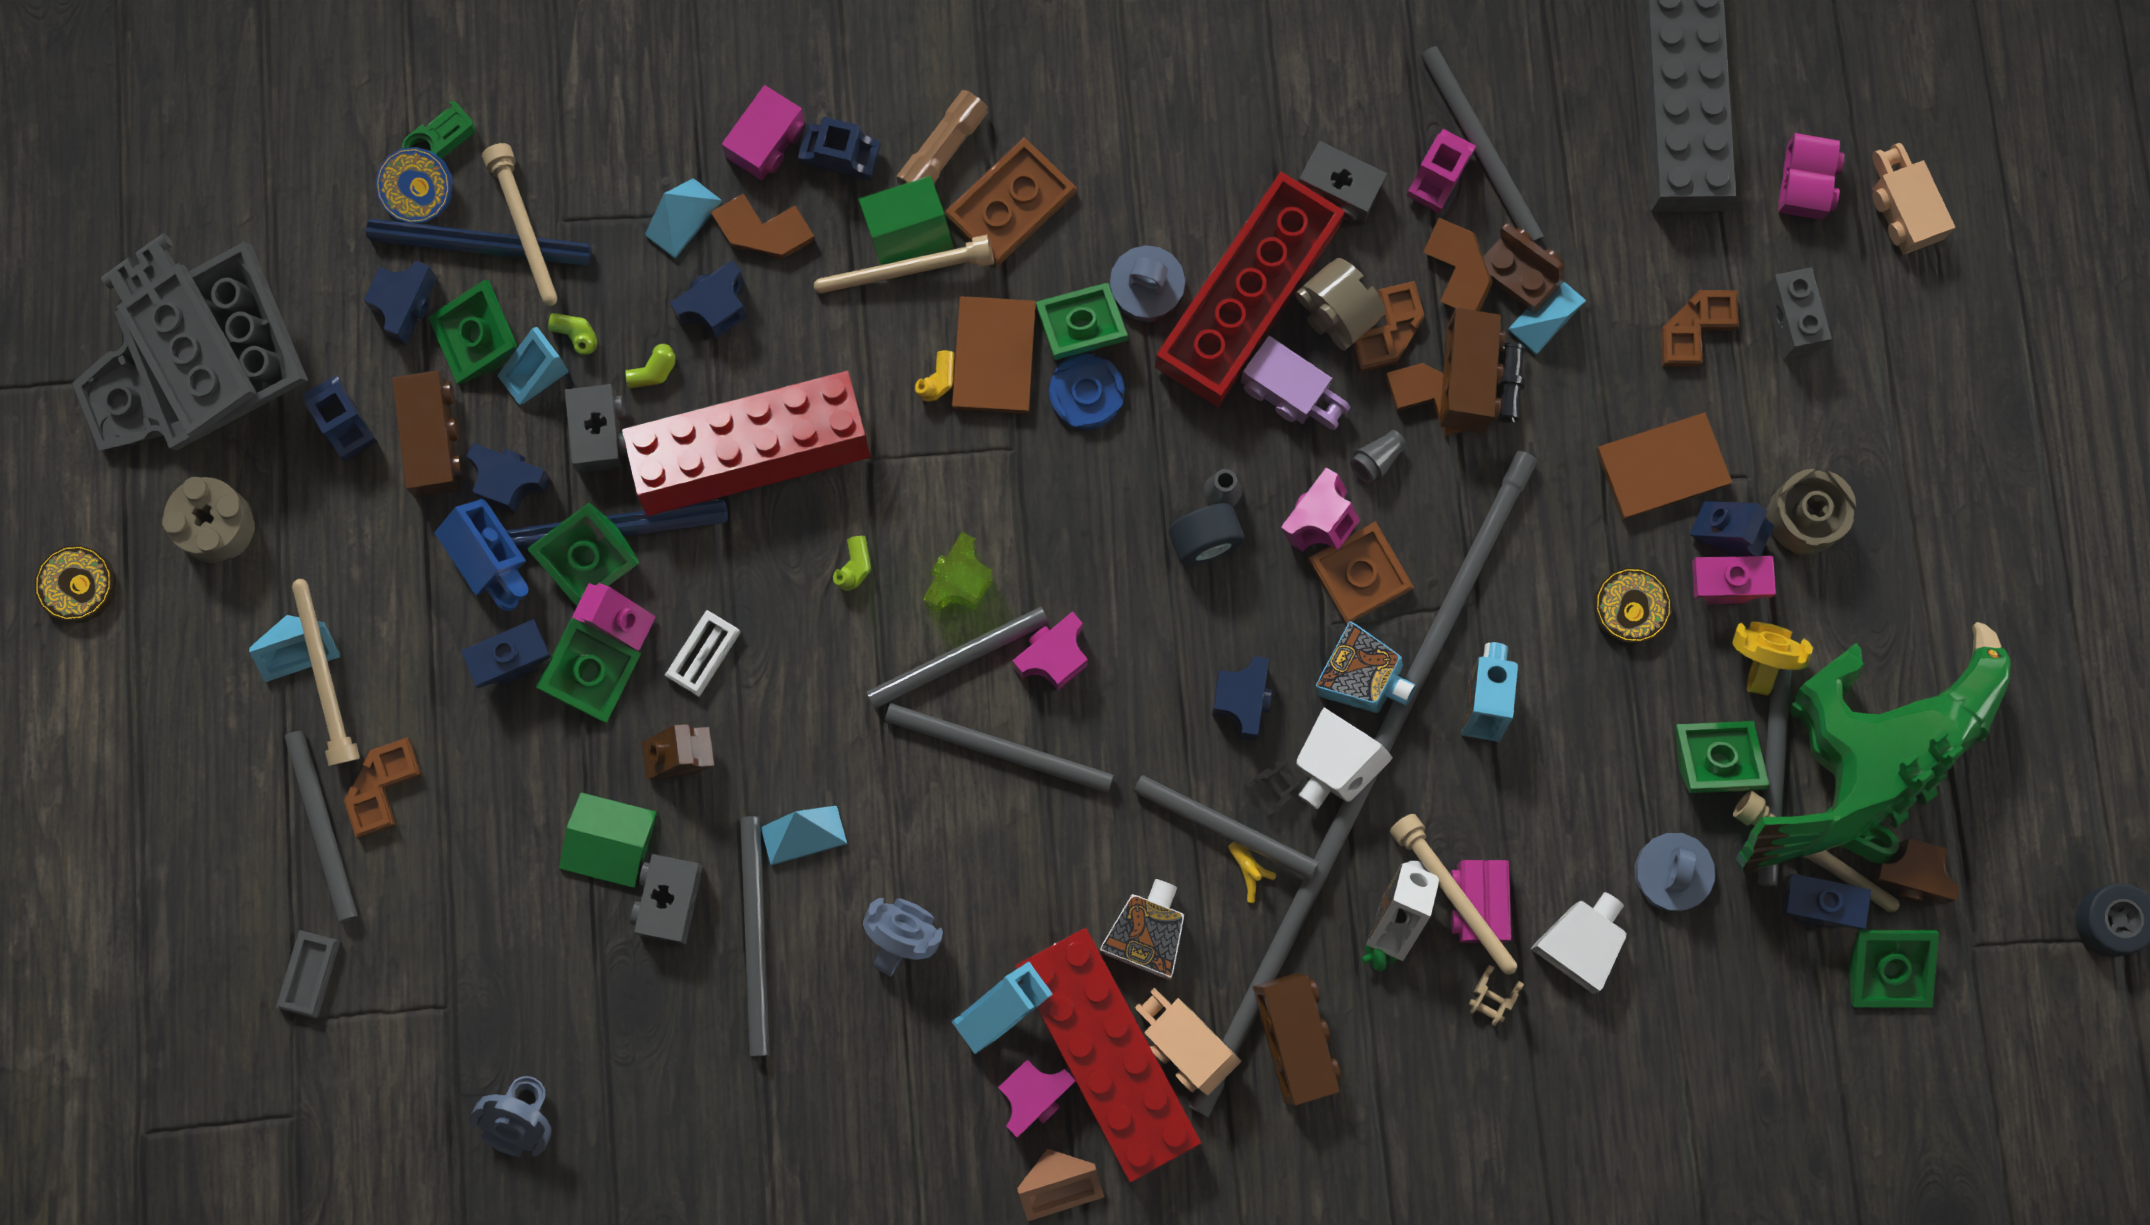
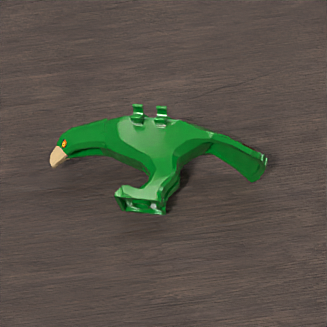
M1976 622L1972 626L1974 634L1972 657L1968 668L1961 677L1938 696L1919 700L1885 713L1866 714L1852 712L1843 701V697L1848 694L1860 678L1864 664L1862 662L1861 648L1857 643L1806 681L1798 690L1795 696L1796 701L1791 704L1789 713L1793 717L1800 719L1809 731L1811 756L1834 775L1836 782L1832 811L1793 817H1762L1751 830L1748 840L1736 857V864L1740 871L1744 874L1799 856H1808L1844 845L1878 825L1888 816L1892 819L1890 825L1893 828H1897L1909 818L1907 810L1918 800L1916 798L1918 794L1921 797L1919 800L1921 805L1927 804L1937 796L1936 787L1947 777L1945 773L1956 763L1955 761L1973 744L1984 742L1987 738L1993 719L2010 684L2011 660L2006 650L2001 647L1996 632L1987 625Z

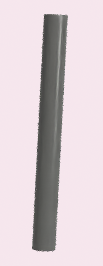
M1042 607L1034 609L866 691L874 709L1048 625L1047 616Z
M303 730L294 731L286 734L284 737L338 923L351 921L358 918V914L306 736Z
M1144 775L1140 777L1135 787L1134 793L1310 880L1319 865V861Z

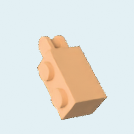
M1901 143L1892 145L1891 150L1886 152L1882 150L1873 152V163L1880 177V180L1872 188L1873 201L1877 210L1883 212L1889 224L1888 232L1892 242L1899 246L1902 254L1905 255L1944 240L1955 229V225L1925 161L1912 164ZM1896 164L1898 170L1893 172L1891 165Z
M1153 988L1150 991L1153 995L1143 1005L1139 1003L1135 1007L1151 1024L1144 1032L1154 1042L1150 1046L1151 1050L1165 1065L1171 1060L1180 1069L1175 1076L1192 1093L1198 1088L1206 1095H1209L1242 1061L1179 998L1171 1004L1156 988ZM1165 1007L1167 1010L1156 1020L1154 1016Z

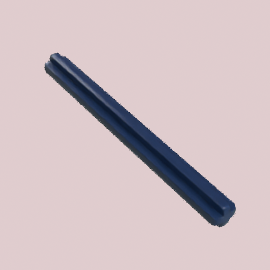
M369 219L366 225V237L370 241L527 259L519 235L380 219ZM536 237L544 261L589 265L592 249L588 243Z
M724 500L697 503L647 517L644 511L606 517L618 527L623 537L724 523L728 521V510ZM562 522L506 531L519 551H525Z

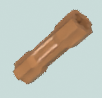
M962 90L947 109L945 117L917 153L911 156L897 174V182L902 185L930 175L933 183H935L939 178L940 171L966 137L974 132L987 115V105L970 91Z

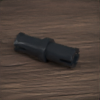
M1505 343L1500 354V364H1503V376L1500 386L1496 387L1498 389L1497 398L1501 399V409L1497 419L1499 422L1514 423L1520 420L1521 390L1525 388V379L1522 377L1525 346L1522 344Z

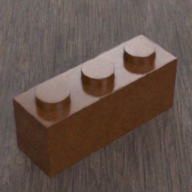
M1456 308L1446 328L1440 427L1484 434L1492 420L1497 421L1501 409V399L1496 398V387L1500 386L1503 376V364L1498 363V354L1502 352L1505 343V330H1500L1501 315Z
M438 370L392 377L406 489L414 498L460 491L459 478H464V465L461 455H456L454 441L460 440V434L456 418H451L449 405L455 404L452 383L450 381L446 382Z
M1295 973L1252 986L1283 1102L1296 1106L1340 1092L1337 1081L1341 1079V1073L1336 1059L1330 1057L1327 1042L1330 1041V1032L1326 1021L1323 1018L1320 1019L1316 1003H1319L1320 995L1313 979L1310 980L1308 974Z

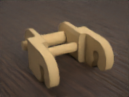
M1488 965L1474 990V993L1478 994L1476 1000L1471 999L1469 1002L1472 1005L1470 1013L1473 1014L1478 1010L1493 1019L1492 1025L1496 1026L1498 1021L1503 1023L1505 1019L1502 1016L1504 1010L1510 1011L1519 996L1518 992L1524 984L1518 981L1509 998L1504 999L1489 991L1486 986L1489 979L1488 976L1494 969L1493 966ZM1485 995L1501 1003L1498 1011L1481 1003Z

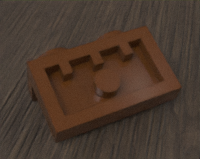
M1505 223L1500 228L1501 238L1483 256V260L1493 284L1530 311L1536 313L1564 283L1563 260L1553 250H1544L1535 244L1532 237L1521 228L1514 229Z

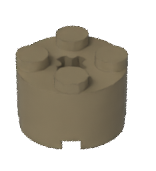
M1336 258L1296 291L1295 296L1309 311L1310 315L1307 317V321L1310 326L1320 335L1327 332L1334 343L1341 350L1345 351L1385 315L1386 309L1374 287L1371 286L1367 290L1359 281L1364 275L1346 260Z
M1806 469L1793 475L1774 493L1766 509L1768 510L1766 518L1774 524L1772 534L1782 546L1797 555L1815 554L1832 546L1850 530L1854 521L1855 496L1848 483L1839 475L1830 471ZM1812 508L1815 510L1816 514L1810 515L1807 510Z
M191 477L179 486L169 497L162 519V525L170 539L189 555L205 563H219L218 561L228 558L233 559L240 555L250 544L255 531V523L248 502L225 482L208 477ZM209 517H214L211 524L206 522Z

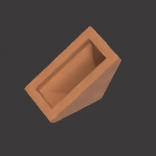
M1050 1149L1044 1152L1017 1188L1027 1222L1104 1198L1095 1164Z

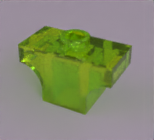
M961 532L948 556L941 555L938 558L931 572V575L935 578L923 597L926 607L939 613L946 605L958 603L973 611L976 610L994 577L993 570L981 564L974 556L976 549L975 538Z

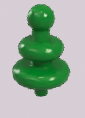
M1367 943L1365 945L1366 955L1361 957L1363 964L1369 963L1373 970L1377 972L1384 971L1387 962L1391 964L1397 960V958L1384 953L1380 949L1368 946Z

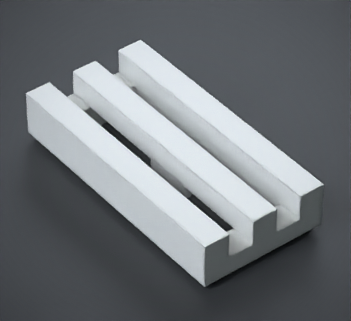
M706 610L666 672V678L700 697L741 633L740 629ZM712 622L716 625L682 677L678 674ZM724 630L727 631V635L695 684L692 683V679Z

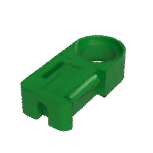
M450 101L451 108L443 111L427 124V127L421 124L404 139L402 149L412 148L417 143L425 142L431 146L430 151L443 159L474 134L476 127L466 112L455 101Z

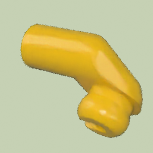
M938 351L936 372L924 380L920 378L916 382L915 392L922 400L936 401L952 389L955 375V352Z

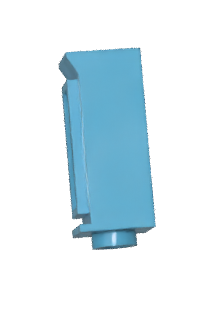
M1027 962L1005 976L1003 980L951 1022L974 1054L999 1039L1053 994L1031 963Z

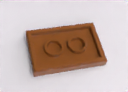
M1024 137L957 199L944 214L945 218L970 242H972L973 237L988 234L994 257V265L998 267L1077 193V187Z
M960 296L953 410L1029 414L1036 301Z
M1706 412L1598 446L1596 449L1622 520L1728 487L1732 484Z

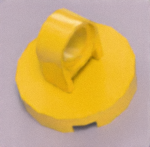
M1751 622L1747 629H1745L1746 627L1743 623L1738 624L1732 644L1736 650L1753 660L1747 681L1748 692L1768 696L1773 688L1779 668L1801 670L1808 666L1813 647L1806 639L1803 638L1801 644L1790 639L1792 631L1773 624Z

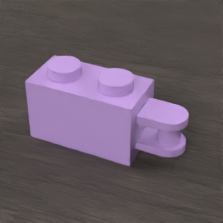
M1270 336L1267 337L1242 373L1241 383L1245 385L1244 390L1257 400L1262 401L1266 399L1275 405L1276 412L1290 422L1297 420L1304 424L1307 418L1311 416L1324 426L1335 430L1339 425L1337 422L1338 418L1342 413H1347L1351 408L1344 399L1329 390L1332 381L1330 376ZM1321 399L1330 404L1325 411L1317 407Z

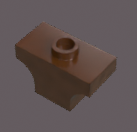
M689 724L673 725L642 741L647 780L663 779L683 774H697L714 766L709 727L692 728L689 727Z
M1910 838L1899 842V849L1889 864L1882 863L1872 867L1869 880L1874 884L1899 891L1900 898L1913 902H1923V898L1947 904L1957 901L1960 885L1953 882L1945 870L1948 849Z

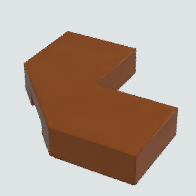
M743 193L711 212L715 222L733 248L749 249L766 253L768 256L784 259L815 241L813 233L796 206L762 224Z
M1439 218L1423 253L1456 267L1440 302L1455 309L1462 308L1480 311L1493 282L1483 260L1476 234Z
M1415 281L1378 289L1377 293L1381 297L1386 309V313L1383 316L1385 326L1369 329L1352 344L1360 372L1394 365L1399 361L1425 317Z
M1699 290L1660 330L1662 367H1700L1703 363L1701 331L1737 330L1739 327L1737 290Z
M1424 363L1386 373L1385 378L1396 412L1433 402L1440 423L1443 373ZM1441 427L1444 437L1465 431Z
M408 737L370 750L353 787H350L344 803L356 838L360 839L396 826L385 789L422 776L411 739Z

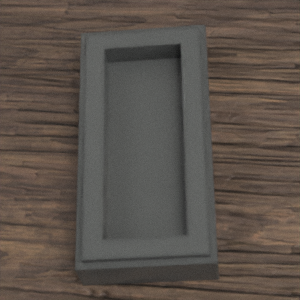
M299 930L276 1008L318 1018L341 942L340 940Z

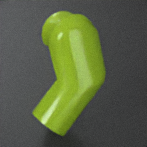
M551 313L548 323L549 332L567 334L574 345V350L578 354L587 355L596 350L598 345L597 336L586 319Z
M659 344L653 349V353L645 367L625 370L628 388L632 389L663 383L675 365L676 356L673 353V349L667 344Z
M854 536L847 539L850 560L841 570L837 569L833 574L834 584L844 591L857 588L870 573L871 564L866 536Z

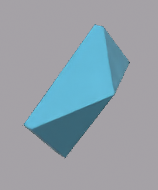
M692 178L663 194L645 236L675 259L712 216L711 212L719 208L723 202Z
M1564 282L1536 313L1527 308L1507 332L1536 356L1586 300Z
M535 327L530 330L497 376L517 403L521 405L569 371L539 328Z
M286 615L249 648V652L264 682L312 667L300 617ZM317 621L327 661L339 658L340 653L325 622Z
M837 806L795 811L761 827L771 866L847 844Z

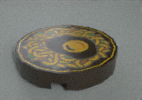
M82 545L64 546L50 553L40 564L35 576V595L40 606L52 617L66 622H87L101 615L111 604L114 596L112 594L114 584L116 585V575L110 562L96 550Z
M1626 567L1612 572L1599 585L1593 598L1595 619L1598 627L1610 639L1628 645L1645 643L1653 640L1666 628L1671 617L1672 599L1666 585L1655 574L1642 568Z

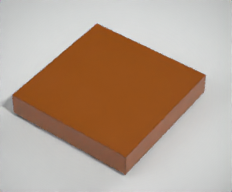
M1376 521L1349 535L1338 550L1329 546L1308 558L1309 564L1345 626L1348 625L1349 621L1355 622L1414 589L1413 584Z

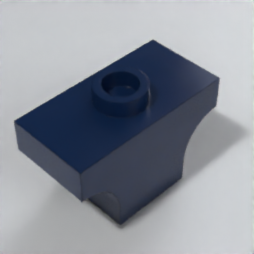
M823 117L821 124L807 123L798 161L800 164L872 181L881 142L865 135L861 131L860 125Z
M731 260L711 275L703 274L690 284L688 291L670 302L674 315L683 326L689 323L705 325L717 339L747 318L744 306L737 298L739 289L745 283L742 272L735 262Z
M415 261L410 268L401 272H392L379 267L363 301L373 313L385 317L384 330L393 341L406 345L418 319H423L430 305L428 297L437 277L430 266Z
M337 375L303 394L306 399L304 403L322 433L328 438L343 461L348 460L378 442Z
M472 443L467 454L469 461L478 469V479L472 491L479 500L485 499L488 504L514 514L521 500L526 495L532 492L545 493L551 480L544 469L525 463L526 458L508 449H504L501 454Z
M1704 501L1689 535L1698 542L1710 544L1723 550L1731 557L1761 556L1774 524L1765 518L1768 510L1758 503Z
M535 619L461 650L474 684L478 689L496 683L502 686L539 671L537 666L551 658Z
M1253 656L1251 664L1239 672L1219 670L1212 715L1227 717L1235 722L1240 732V739L1255 741L1258 736L1261 712L1269 711L1272 689L1265 688L1269 658Z
M1790 874L1788 876L1783 914L1794 917V921L1821 927L1863 930L1866 929L1871 889Z

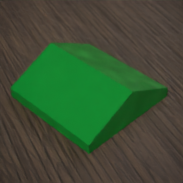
M930 175L858 199L879 265L940 253L954 248L945 214Z
M483 280L428 317L456 384H463L500 368L518 348L489 280Z
M1109 283L1036 302L1046 342L1054 360L1128 341V334Z
M587 503L528 548V551L576 606H578L589 583L596 586L598 583L609 586L639 563V560L618 527L590 503Z
M571 618L536 688L565 705L607 723L641 653L581 621Z
M1754 721L1676 724L1679 772L1689 793L1766 790L1769 788V781Z
M580 793L566 828L559 869L636 889L657 812Z
M1857 930L1849 957L1851 1005L1853 1007L1932 1008L1939 932L1937 930Z

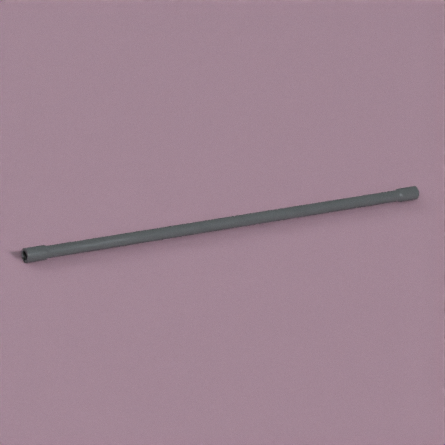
M1523 451L1516 452L1503 478L1502 486L1405 677L1406 680L1416 684V689L1410 702L1405 706L1395 700L1393 701L1374 739L1382 744L1389 753L1515 501L1524 490L1538 462L1529 453ZM1378 774L1351 801L1346 802L1343 800L1314 860L1319 861V865L1312 879L1310 880L1305 877L1222 1040L1236 1056L1259 1014L1252 986L1277 978ZM1225 1079L1209 1095H1206L1197 1088L1187 1107L1209 1117L1224 1088Z

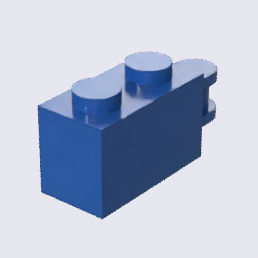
M485 499L455 507L435 531V535L475 595L489 592L499 608L505 611L514 610L518 605V600L523 599L528 593V586L518 572L520 567L526 562L525 558Z

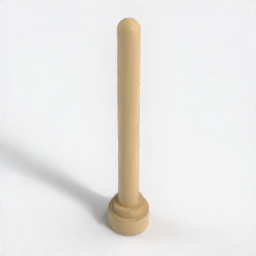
M505 143L494 144L486 148L482 153L487 171L499 179L542 301L547 306H553L557 302V294L512 173L516 163L512 148Z
M988 234L973 237L972 242L966 243V247L819 278L814 282V290L822 294L970 262V265L978 264V267L993 265L994 257Z
M297 579L293 582L292 589L330 741L327 742L329 750L325 751L328 766L359 759L357 744H352L351 737H346L308 583L303 579Z
M1752 790L1748 791L1740 799L1733 812V816L1745 825L1752 824L1756 826L1762 817H1776L1769 812V807L1765 805V799ZM1826 850L1806 856L1846 884L1871 889L1870 900L1887 912L1892 913L1898 910L1899 901Z
M1410 814L1400 819L1390 830L1399 846H1405L1407 850L1412 849L1428 872L1439 878L1438 885L1500 969L1505 974H1513L1517 969L1515 960L1425 841L1426 834L1424 833L1425 826L1416 814Z

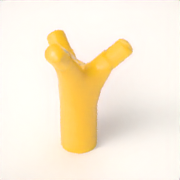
M1232 842L1228 849L1243 872L1248 890L1247 902L1254 903L1256 881L1261 880L1262 877L1275 880L1276 873L1268 871L1259 865L1247 848Z

